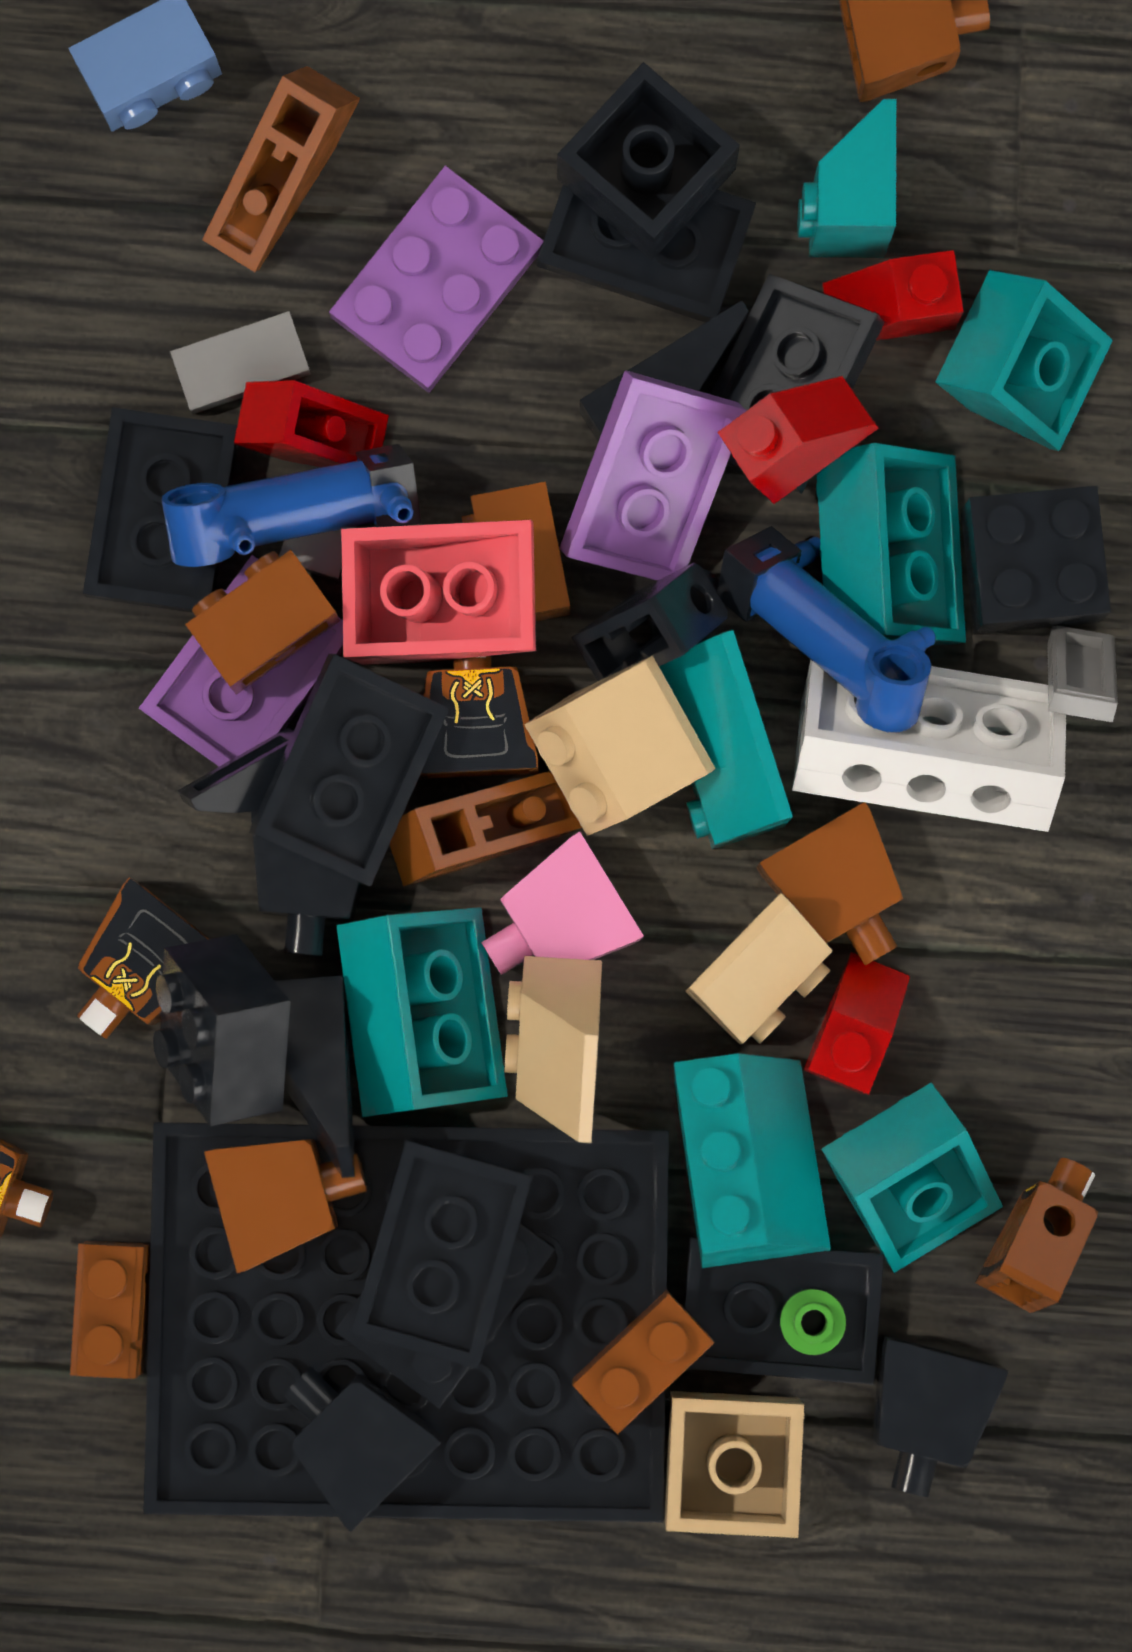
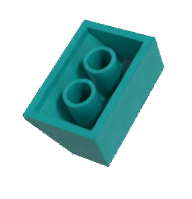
M871 443L851 448L817 473L816 493L819 505L820 559L822 562L823 586L888 640H895L912 630L917 631L922 627H929L936 635L934 645L966 643L955 455L880 443Z
M731 630L698 643L684 655L659 666L716 768L706 776L691 783L696 799L686 802V807L696 838L708 836L711 848L716 849L785 827L793 815L734 631Z
M482 908L385 915L336 925L362 1117L508 1097L489 958L486 949L481 943L486 940Z
M738 1053L674 1062V1084L702 1268L829 1251L831 1246L801 1061Z

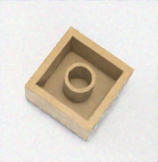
M670 1391L664 1512L666 1531L798 1538L804 1404L800 1398Z

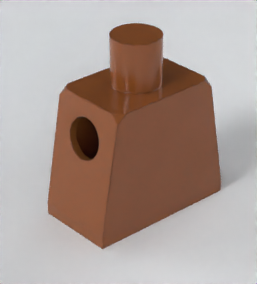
M839 0L859 102L878 98L948 72L955 67L960 54L958 35L989 30L990 28L987 0Z
M866 802L773 854L756 866L761 876L776 894L782 893L826 943L846 933L864 965L871 963L898 947L879 913L899 902L903 897L871 810Z
M315 1139L220 1148L204 1152L237 1273L247 1271L338 1227L332 1201L367 1192V1185L358 1154H354L355 1177L342 1178L332 1161L321 1163Z

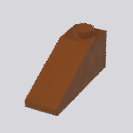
M309 66L283 75L202 240L253 272H257L333 154L360 98Z
M551 771L416 808L401 817L389 845L404 887L459 871L583 828L572 812Z

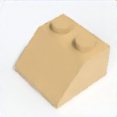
M653 655L569 695L524 724L587 836L629 819L716 769Z
M780 893L685 992L736 1042L743 1044L752 1036L760 1044L786 1017L778 1007L792 992L796 990L800 995L806 997L831 971L822 961L832 952V949L793 904Z
M524 956L522 981L509 982L507 1020H520L519 1035L507 1034L505 1073H517L516 1100L577 1142L591 1143L602 961Z

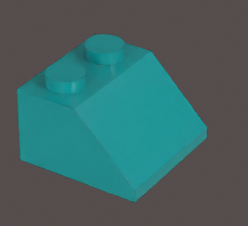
M883 99L818 162L814 181L803 183L802 199H799L798 238H809V257H885L896 228V99Z
M989 270L935 383L970 411L1049 449L1060 451L1113 339L1046 280Z
M932 1082L822 1148L840 1186L881 1254L884 1255V1259L893 1273L1003 1207L967 1130Z

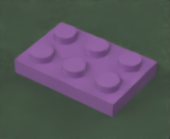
M444 166L329 311L330 317L430 393L537 258L543 240L447 166Z
M625 370L559 549L566 557L657 581L688 566L731 454L717 432L747 410L735 401Z
M251 555L225 592L227 594L248 580L244 572L258 560L256 557ZM340 619V622L237 695L229 687L192 635L140 705L139 709L220 767L283 731L310 696L328 654L339 656L343 651V620Z

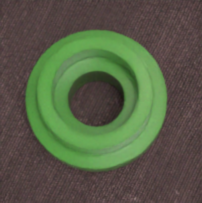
M806 1289L797 1292L785 1303L780 1316V1327L785 1340L795 1350L807 1355H820L832 1350L840 1342L845 1332L846 1318L841 1304L831 1294L819 1289ZM810 1310L822 1312L826 1321L824 1329L815 1335L805 1333L801 1326L803 1315Z

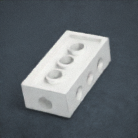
M810 660L801 701L792 791L1049 831L1065 779L1066 714L1049 712L1048 685L932 666L917 723L912 728L902 732H884L864 723L857 714L855 706L857 698Z

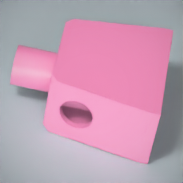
M578 832L500 899L514 923L481 943L502 975L524 962V956L595 960L637 943L643 939L644 935L581 832Z

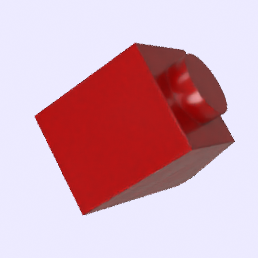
M954 250L889 259L827 281L822 285L823 294L878 314L885 323L877 340L955 330L964 313Z
M843 376L770 393L717 433L748 480L775 504L879 428Z
M295 380L246 382L234 444L280 460L323 468L357 461L356 452L383 447L389 415Z
M850 952L803 1071L857 1093L869 1095L892 1038L910 976L875 961L864 965L859 955Z

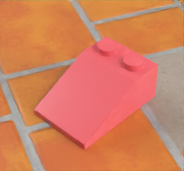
M532 520L341 529L344 658L362 665L422 663L536 651L534 527Z

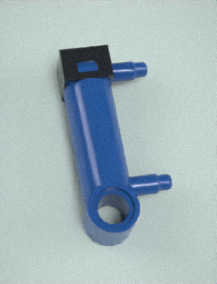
M400 444L358 451L356 452L357 461L225 487L213 483H197L172 489L162 496L172 561L177 565L185 567L207 566L230 558L235 553V550L239 554L246 555L251 553L255 546L373 523L375 527L408 526L421 523L413 462Z
M770 526L725 549L717 594L726 606L745 622L758 615L857 698L855 705L857 714L867 725L884 732H902L912 728L917 723L932 668L930 659L925 654L926 648L934 645L936 635L931 628L922 627L917 631L912 630L895 640H888L803 569L820 556L821 542L819 537H813L807 541L801 540L793 544L773 526Z

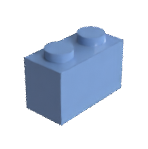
M160 0L68 48L111 131L122 126L125 129H134L146 124L157 115L158 107L177 97H180L181 100H189L203 94L213 85V79L222 74L216 55L186 0Z

